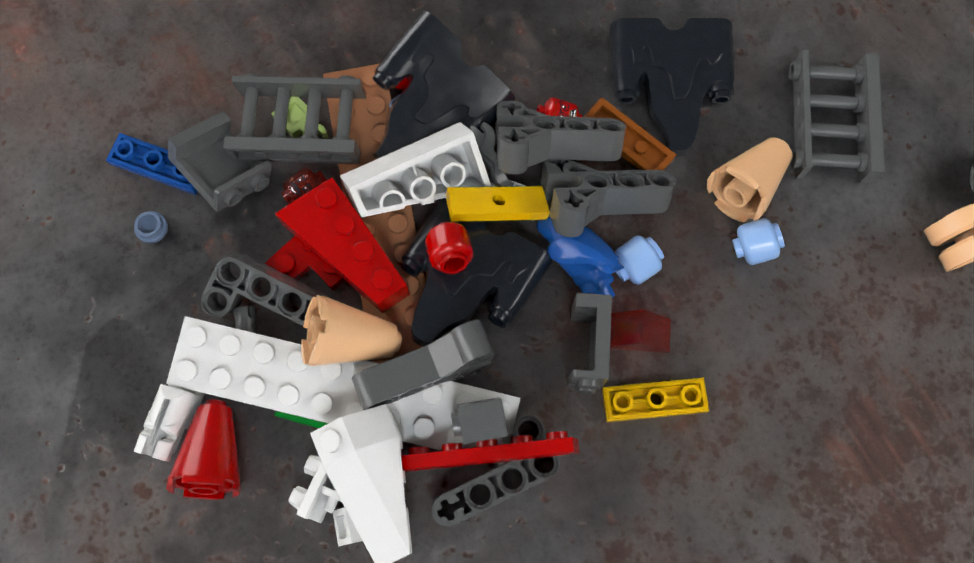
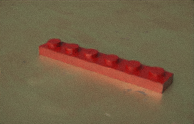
M568 431L546 433V440L533 441L532 435L511 437V444L498 445L497 439H489L476 442V447L463 449V443L443 444L442 451L429 452V447L408 448V455H401L402 471L410 472L580 454L577 438L568 437Z

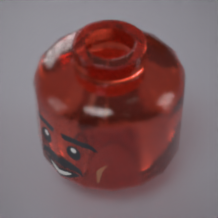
M304 167L284 180V191L281 192V195L289 205L327 181V179L320 170L314 173L310 168Z

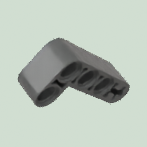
M238 253L218 261L203 292L201 305L209 316L215 318L222 317L233 311L234 308L239 307L243 297H246L303 325L307 308L313 297L319 295L331 299L334 298L246 254ZM232 262L236 263L240 268L239 278L232 275L230 271V264ZM261 277L266 278L270 282V293L263 291L260 287ZM218 292L226 297V307L220 305L217 301ZM291 292L300 296L302 301L301 308L291 304L289 299Z
M524 415L516 420L513 426L512 437L519 436V427L528 423L534 425L538 432L537 438L533 441L546 440L547 431L539 418L533 415ZM559 456L550 457L553 467L551 472L547 474L539 473L535 469L534 459L510 461L440 495L432 504V516L441 526L451 527L552 478L560 468ZM507 470H516L521 475L522 483L517 489H508L503 485L502 475ZM476 485H484L490 490V499L484 505H476L471 501L470 492ZM464 491L465 501L472 511L465 514L464 507H461L454 511L455 518L450 521L447 516L441 517L439 511L443 509L442 503L448 501L449 504L453 505L460 502L461 500L457 497V494Z

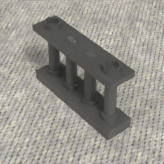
M803 49L797 59L791 62L789 68V79L793 80L795 148L792 151L791 167L795 168V179L802 180L812 169V166L855 168L859 172V183L872 184L885 172L879 53H866L859 63L851 68L810 65L809 49ZM810 78L851 80L855 84V96L810 94ZM811 107L853 109V112H856L857 123L856 125L811 123ZM812 136L854 138V141L858 144L857 155L812 153Z
M247 73L244 76H232V83L241 96H245L241 132L237 134V137L225 136L223 149L233 161L264 162L268 160L269 162L360 164L361 151L356 141L349 138L353 99H366V91L361 79L348 75L340 76L339 78L262 77L254 73ZM258 96L276 97L273 131L269 137L254 136ZM291 96L308 98L304 135L300 138H287L285 136L289 99ZM321 98H340L337 133L333 139H320L317 137Z

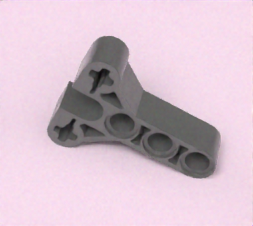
M502 101L497 104L495 142L497 145V167L500 171L507 174H521L527 170V167L548 159L616 161L622 156L626 125L624 122L612 118L548 116L526 108L524 104L518 101Z
M548 159L543 162L540 186H543L546 200H552L549 215L554 229L565 237L580 236L584 231V227L601 215L664 213L669 208L676 184V178L664 170L598 171L572 160Z
M473 320L454 328L447 335L425 347L365 369L352 376L351 379L363 410L393 403L441 383L478 375L491 368V359L494 358L495 353L481 320Z

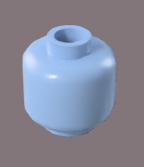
M761 218L739 226L737 229L738 238L732 240L737 258L744 257L750 265H756L779 257L780 248L785 247L777 222L772 224L767 218Z
M637 235L615 251V254L619 256V263L624 266L623 269L616 272L623 282L629 279L632 283L640 285L662 269L661 260L664 258L663 252L651 237L645 239Z

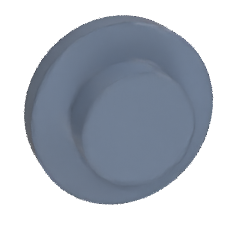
M155 211L141 213L134 223L136 236L145 243L159 242L168 231L166 218Z

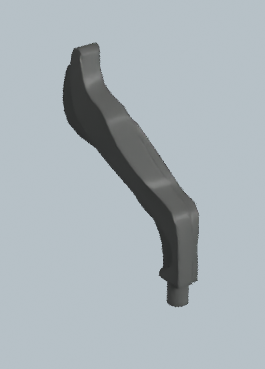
M485 122L480 126L483 133L475 126H470L469 129L474 133L483 162L490 169L491 180L497 187H515L513 186L514 182L510 181L505 173L497 167V153L494 151L496 140L494 129Z

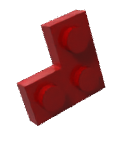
M296 236L264 263L296 280L302 278L312 269L333 291L345 281L343 277L331 269L326 262L305 246Z

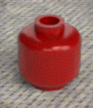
M443 222L433 227L426 235L425 245L432 267L447 274H455L464 270L471 262L474 255L467 229L461 224Z

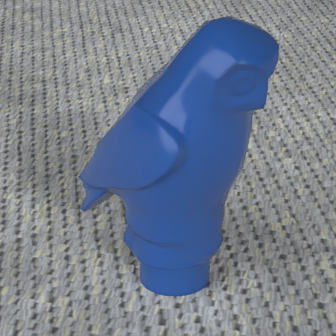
M550 215L547 220H538L536 227L550 244L547 249L550 257L558 262L569 274L582 293L604 294L614 297L615 293L610 284L613 282L614 277L611 274L623 269L624 266L619 263V256L614 253L612 248L587 226L584 227V231L580 236L565 237L556 232Z

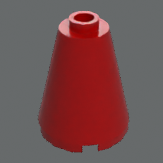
M210 399L206 400L205 404L197 407L167 480L166 489L170 493L174 494L176 487L184 490L183 497L206 500L224 499L225 492L233 491L232 498L240 494L241 484L233 410L226 406L227 403L225 401Z

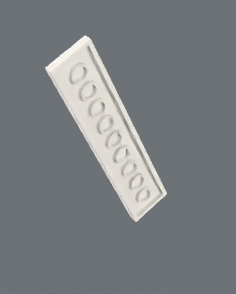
M185 316L166 384L330 423L342 416L363 411L351 378L355 374L380 363L357 361L318 366L303 364L301 356V344ZM449 381L388 405L402 436V441L442 451L443 444L463 443L462 435L454 436L451 413L458 412L457 404L497 397L502 399L508 436L495 439H497L498 445L510 444L520 398ZM476 442L463 444V449L476 447ZM496 462L494 464L504 465L505 462Z

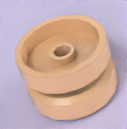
M974 204L964 206L924 229L923 232L931 246H943L955 241L956 244L943 250L938 257L946 272L974 262Z

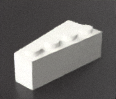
M460 122L340 175L351 203L361 217L404 209L405 206L418 203L422 205L435 203L434 200L446 198L447 187H492L474 133Z

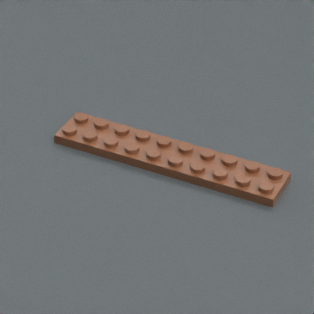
M380 64L323 74V78H339L340 76L348 75L361 79L366 91V99H353L349 138L356 141L361 151L360 164H338L340 175L376 160L373 153L379 147L385 135L386 119L391 101L390 89L388 91L382 89L372 78L375 75V69ZM327 98L333 136L335 137L340 98ZM341 180L343 193L345 194V196L347 197V199H348L349 202L351 203V200H350V198H349V196H348V193H347V191H346V189H345V187H344V184H343V182H342V180ZM411 205L391 212L366 217L360 216L407 284L410 292L408 297L384 313H381L361 295L363 312L395 324L397 331L401 332L402 335L401 347L398 352H394L391 358L372 360V362L380 364L422 348V346L413 341L411 327L416 307L426 285L425 274L419 273L417 277L407 274L401 268V258L417 234Z

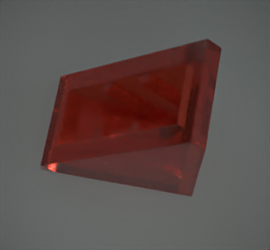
M644 309L611 313L610 349L670 352L671 319Z

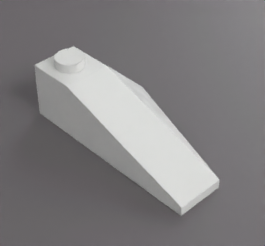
M384 404L342 416L311 432L310 434L321 463L374 563H394L412 554L409 511L405 504L404 493L406 478L405 471H402L401 449H403L402 436L389 405Z

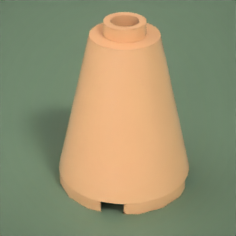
M768 138L716 168L707 179V190L709 194L713 191L717 200L714 204L728 217L739 222H746L747 219L759 220L765 214L792 160L793 155L789 145L779 138Z
M316 295V297L311 299L304 319L303 328H307V340H301V356L303 364L311 366L391 358L394 352H398L401 347L402 335L401 332L397 331V326L391 322L329 297Z

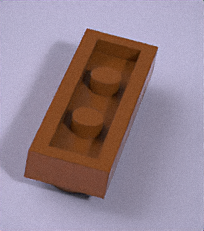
M602 97L584 116L590 118H612L624 122L626 130L622 157L638 170L665 171L676 157L673 151Z

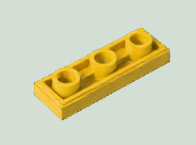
M543 186L447 187L445 194L451 222L547 220L550 214Z
M704 377L602 388L606 422L709 412ZM651 394H656L660 397V405L652 403Z

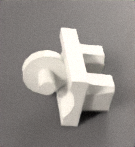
M310 455L304 466V473L313 476L308 489L301 486L294 488L288 502L298 510L297 515L322 523L326 513L330 512L333 514L338 501H342L330 481L320 457Z

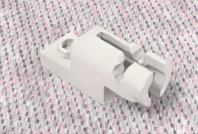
M160 384L134 452L170 462L172 455L178 448L184 429H189L196 409L201 405L205 393L169 384L168 386Z

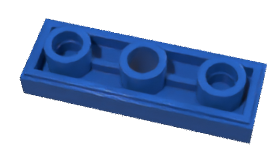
M119 133L106 159L110 165L194 195L197 194L198 191L168 159L167 149Z

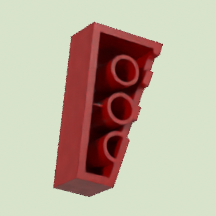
M333 177L275 213L288 231L293 233L305 246L317 254L331 269L343 277L381 313H384L410 295L407 284Z

